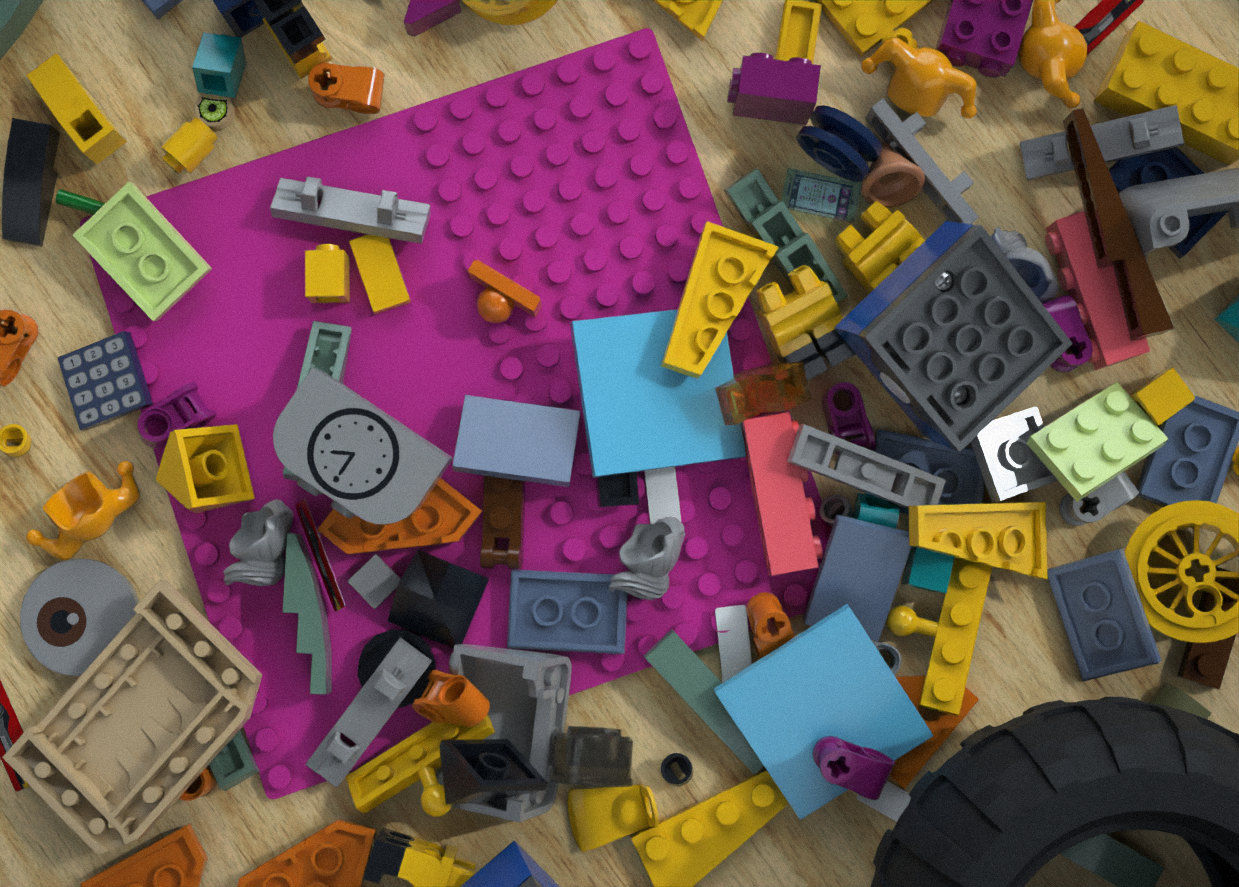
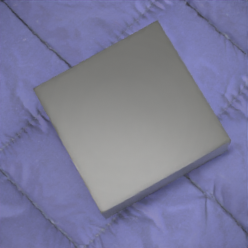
M375 554L348 582L374 609H377L397 589L401 578L378 554Z

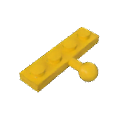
M954 557L947 593H944L938 622L917 617L913 609L904 605L896 606L888 613L887 626L893 634L903 637L916 632L934 637L919 707L953 716L960 714L992 571L991 566Z
M487 714L479 724L473 727L445 722H431L347 775L345 778L356 810L365 814L416 781L421 780L424 788L421 795L423 810L433 817L445 815L451 809L452 804H446L444 785L439 784L434 771L441 766L439 748L441 741L482 740L495 733L489 715Z

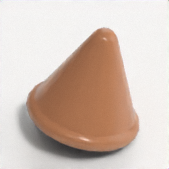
M882 143L883 151L877 160L871 163L869 172L861 185V194L865 201L871 205L877 200L886 208L900 206L914 199L922 191L926 180L925 174L919 166L911 163L890 144Z

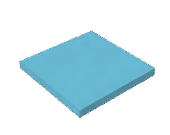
M678 309L579 320L570 323L593 478L746 457L727 332L702 375L696 379L661 367Z
M848 604L714 688L715 694L800 820L849 790L826 781L820 772V768L813 760V748L817 741L823 737H838L858 746L877 750L895 761L934 736Z

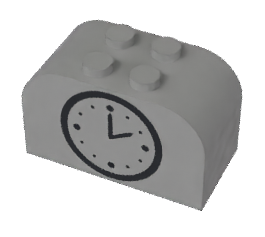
M314 367L311 368L278 417L273 432L275 452L281 463L289 471L300 477L297 481L300 487L314 496H318V494L327 495L334 500L330 506L345 517L351 519L358 516L374 524L396 523L415 513L425 502L454 459L326 372Z

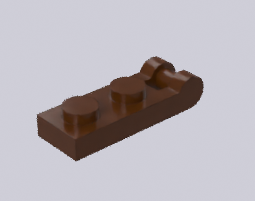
M484 476L483 535L480 552L481 568L494 569L496 565H507L509 569L522 568L525 481ZM497 538H509L508 549H497Z

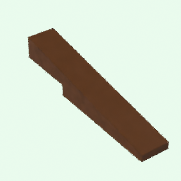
M1084 109L1073 110L1063 120L1098 269L1114 267L1131 341L1161 335L1174 329Z

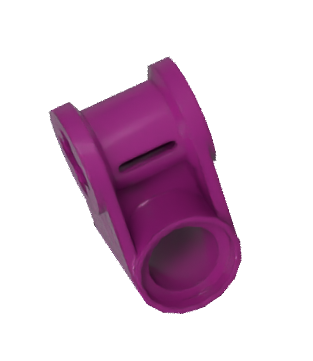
M1064 295L1042 303L1073 343L1067 350L1071 349L1074 355H1067L1066 352H1063L1050 365L1054 370L1062 373L1070 372L1077 368V366L1087 362L1092 356L1093 351L1092 342L1084 328L1075 300L1070 295Z
M195 382L179 388L166 399L146 409L140 415L138 431L142 442L146 446L157 449L166 447L171 431L201 428L216 417L214 410H208L196 392L198 386ZM187 403H189L195 414L192 412ZM153 420H161L167 424L168 429L163 435L153 437L145 431L147 424Z
M848 382L838 383L828 388L822 397V407L828 425V433L843 440L846 437L858 435L859 438L849 440L848 442L869 450H875L874 433L867 418L859 389ZM841 390L849 395L850 406L846 411H840L834 406L833 395L836 391ZM840 451L834 453L836 458H838Z
M834 736L823 737L817 741L812 752L813 760L820 768V772L826 781L852 790L860 796L871 800L879 799L895 764L890 757L877 750L861 747Z

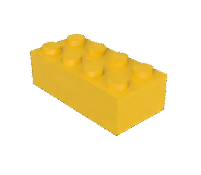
M1138 21L1124 35L1094 101L1126 117L1177 105L1185 145L1227 165L1239 159V68Z

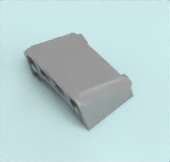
M1239 168L1134 185L1125 188L1119 193L1146 261L1147 255L1159 248L1176 245L1187 236L1189 231L1188 217L1228 211L1231 229L1239 228Z
M471 644L454 645V651L449 660V671L453 675L465 676L490 702L488 715L495 733L485 739H508L548 784L546 790L482 803L452 804V807L515 822H522L547 813L554 804L558 788L572 665L569 657ZM441 767L437 771L436 776L439 784L444 785Z

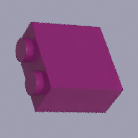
M950 0L935 49L942 52L949 59L952 66L961 67L967 65L978 69L980 74L987 77H1005L1014 66L1033 0Z
M752 53L750 56L743 55L740 68H733L729 83L727 102L734 103L733 116L807 125L817 102L821 65L812 64L809 59L800 57L784 61L773 59V56L767 53Z

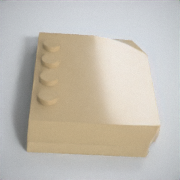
M167 580L157 581L133 610L136 614L40 723L36 727L28 728L2 757L97 855L147 835L250 719L263 675Z

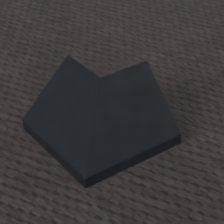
M417 549L398 584L387 621L454 649V645L463 644L489 578Z
M508 739L441 741L439 748L446 804L482 803L546 790L548 782Z

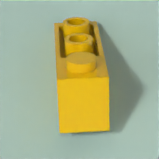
M57 53L26 75L60 125L82 153L95 164H99L127 142Z

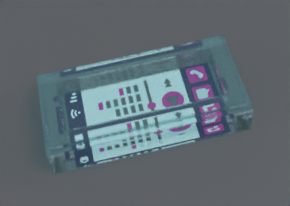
M788 168L781 201L785 203L789 210L853 223L856 217L862 183Z

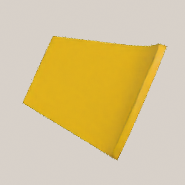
M647 785L570 789L568 792L569 821L575 841L582 852L598 848L648 826L656 828L659 825L655 798L650 787Z

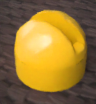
M9 424L0 429V450L11 457H20L30 450L31 436L22 426ZM7 442H10V443H21V445H20V446H7Z

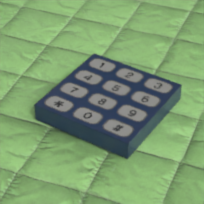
M120 332L57 357L80 430L92 429L153 405L130 332Z

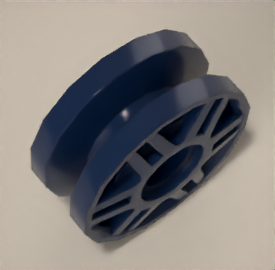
M817 106L810 116L813 126H803L796 137L799 146L808 156L828 171L853 182H862L869 172L866 161H876L883 151L881 142L867 127L850 115L833 107Z

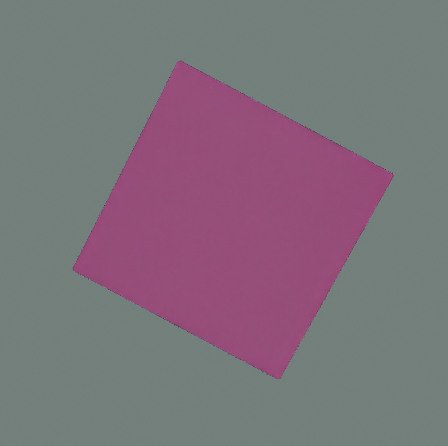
M645 28L146 196L154 207L212 268L204 278L158 321H152L90 255L115 334L123 331L130 332L153 402V405L141 409V414L146 409L166 399L179 388L195 382L198 386L196 392L208 410H214L216 413V417L203 427L238 424L255 499L194 513L182 505L168 491L167 494L210 624L263 674L251 717L243 726L254 760L260 770L259 775L266 796L269 799H277L327 781L305 764L362 689L357 674L359 658L364 646L375 635L388 630H407L387 621L396 590L377 609H374L348 582L375 554H378L401 579L417 549L489 578L463 644L569 657L572 665L569 695L651 667L652 665L645 659L644 655L671 629L693 652L719 643L717 632L725 633L730 630L717 631L715 609L738 605L747 606L748 601L758 593L767 592L775 595L788 618L805 613L822 559H817L818 568L768 576L746 457L675 467L681 523L686 533L675 566L668 573L669 588L663 596L654 600H645L628 593L625 654L507 648L512 569H509L507 565H496L494 569L481 568L480 552L483 535V512L459 542L350 555L346 554L317 531L345 603L344 608L335 612L295 508L297 503L305 499L316 529H318L333 510L330 505L334 500L325 494L314 496L300 487L297 481L284 479V465L279 460L274 449V427L278 417L297 390L313 321L351 327L352 333L343 384L453 458L465 395L580 411L570 486L563 487L525 481L523 564L521 569L516 570L618 574L629 571L620 561L619 550L631 538L633 529L637 524H651L645 472H637L638 505L598 508L596 477L593 478L570 323L579 320L677 310L704 224L708 221L723 227L663 57L651 29ZM308 176L321 179L324 186L380 196L382 190L397 192L398 199L430 204L431 215L422 244L389 238L411 303L376 315L374 314L349 243L350 240L368 234L272 217L270 206L276 194L280 178L306 182L305 179ZM317 200L318 208L320 206L321 200ZM93 215L84 217L80 221V227L85 222H87ZM334 244L339 246V250H345L350 257V303H311L305 297V250H316V245ZM474 260L481 261L539 296L542 308L537 316L533 317L515 306L512 315L506 321L501 323L485 321L479 315L476 305L478 296L485 287L470 279L467 270ZM748 297L727 331L741 422L747 419L790 412ZM187 403L192 412L195 414L189 403ZM153 420L147 424L146 429L149 435L158 437L167 431L168 426L164 421ZM165 447L160 449L153 448L158 466H160ZM452 460L441 476V479L483 511L484 475L453 471ZM807 470L808 482H803L805 498H812L815 509V520L810 521L812 536H819L822 554L824 555L832 528L820 516L822 500L812 472ZM274 499L281 500L293 511L294 517L290 528L291 533L302 535L321 587L327 611L332 649V692L326 695L310 694L312 654L296 653L298 613H283L285 573L283 578L275 585L257 586L243 582H233L231 585H226L224 581V570L230 565L241 561L230 554L229 543L242 527V516L248 512L260 511L266 503ZM497 538V549H508L509 538ZM285 548V550H284V552H283V556H284L285 560H286V548ZM747 616L748 630H749V632H751L752 629H751V626H750V623H749V619H748V616ZM419 635L429 644L436 659V670L452 674L449 671V660L454 649ZM412 704L403 708L397 707L348 773L354 772L432 721L419 715L412 708ZM341 733L340 739H342L351 747L357 745L355 742H353L351 739H349L347 736Z

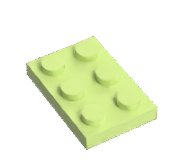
M127 182L73 234V237L152 321H158L212 270L210 265L141 191L130 182Z
M1116 382L1031 435L1026 444L1078 502L1164 446L1168 438L1120 384Z

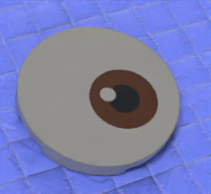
M70 559L59 562L43 571L32 582L24 596L20 612V626L23 639L31 654L48 669L64 675L81 676L136 614L133 609L139 603V599L127 577L106 563L93 559Z

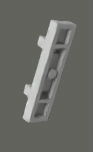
M884 98L873 105L865 117L885 143L890 144L911 163L923 170L926 178L923 191L947 221L973 224L979 217L961 194L969 189L974 182L965 171L950 182L914 136L926 125V122L919 113L916 112L902 122Z
M1177 105L1090 125L1105 163L1184 145ZM1130 126H1131V129H1132V132H1133L1134 145H1133V142H1132ZM1065 131L1020 142L1028 181L1074 170Z
M308 176L305 179L306 182L280 178L276 194L270 206L271 215L274 218L419 244L423 243L431 215L430 204L398 199L397 192L382 190L380 196L324 186L321 179ZM317 200H321L319 208Z
M805 424L799 425L794 444L787 459V462L907 509H909L908 506L938 505L946 482L943 478ZM840 451L835 467L831 469L829 467L831 457L834 453Z
M400 637L305 765L337 788L432 660ZM341 733L347 736L357 745L354 747L348 745L346 742L340 739Z

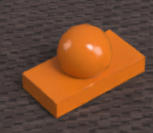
M474 260L467 270L470 279L485 287L476 301L477 311L485 321L490 323L506 321L512 315L515 306L533 317H536L542 308L539 296L481 261Z

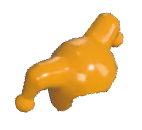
M1034 0L1032 25L1022 36L1018 50L1021 66L1030 76L1042 80L1046 92L1063 100V103L1068 108H1076L1080 104V96L1076 92L1070 91L1067 80L1076 76L1084 65L1087 57L1086 41L1084 36L1075 27L1060 22L1055 12V4L1061 0Z
M891 37L876 50L872 57L864 59L861 63V69L866 74L874 73L881 62L891 61L895 69L887 87V94L894 104L908 113L915 114L918 112L923 117L934 116L939 112L949 94L954 93L962 97L964 104L961 107L962 117L971 119L977 113L976 106L974 105L977 85L975 79L969 74L952 67L949 59L936 49L927 47L913 49L899 38Z
M122 461L118 464L117 472L122 476V486L119 489H107L90 471H86L67 482L42 507L51 522L58 528V538H46L39 530L32 529L26 534V541L32 546H40L58 559L68 560L74 557L86 541L104 535L112 526L115 518L138 501L140 492L132 474L134 471L133 463Z

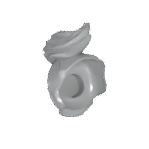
M999 227L994 229V233L990 237L1040 302L1044 303L1052 299L1059 290L1058 279L1052 273L1046 258L1038 251L1027 248L1026 239L1023 234L1017 231H1001Z
M274 499L269 501L260 511L248 512L242 516V527L229 543L230 554L241 561L230 565L224 570L226 585H231L233 582H243L251 585L267 586L275 585L283 578L286 561L283 552L286 548L287 533H291L290 528L294 515L293 511L281 500Z
M672 516L658 519L654 524H637L633 529L631 538L619 550L620 561L629 571L618 573L610 578L611 584L608 590L611 592L615 590L625 591L630 595L645 600H654L663 596L669 588L668 573L675 566L686 533L684 532L683 524Z

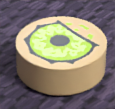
M202 93L195 102L194 112L196 117L211 130H222L233 121L235 107L229 97Z

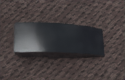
M12 118L2 192V239L43 246L58 175L53 170L60 132L50 124Z

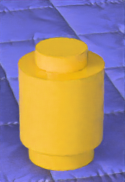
M194 117L190 123L185 121L161 146L165 153L161 159L177 174H180L183 170L191 174L215 148L213 143L218 137L205 123Z

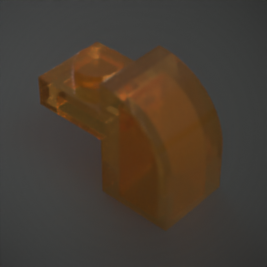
M781 362L751 368L734 374L733 380L715 387L725 425L739 424L762 412H786L812 399L803 362Z

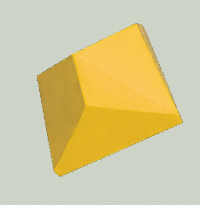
M238 424L180 429L170 432L155 480L188 510L200 513L255 499Z

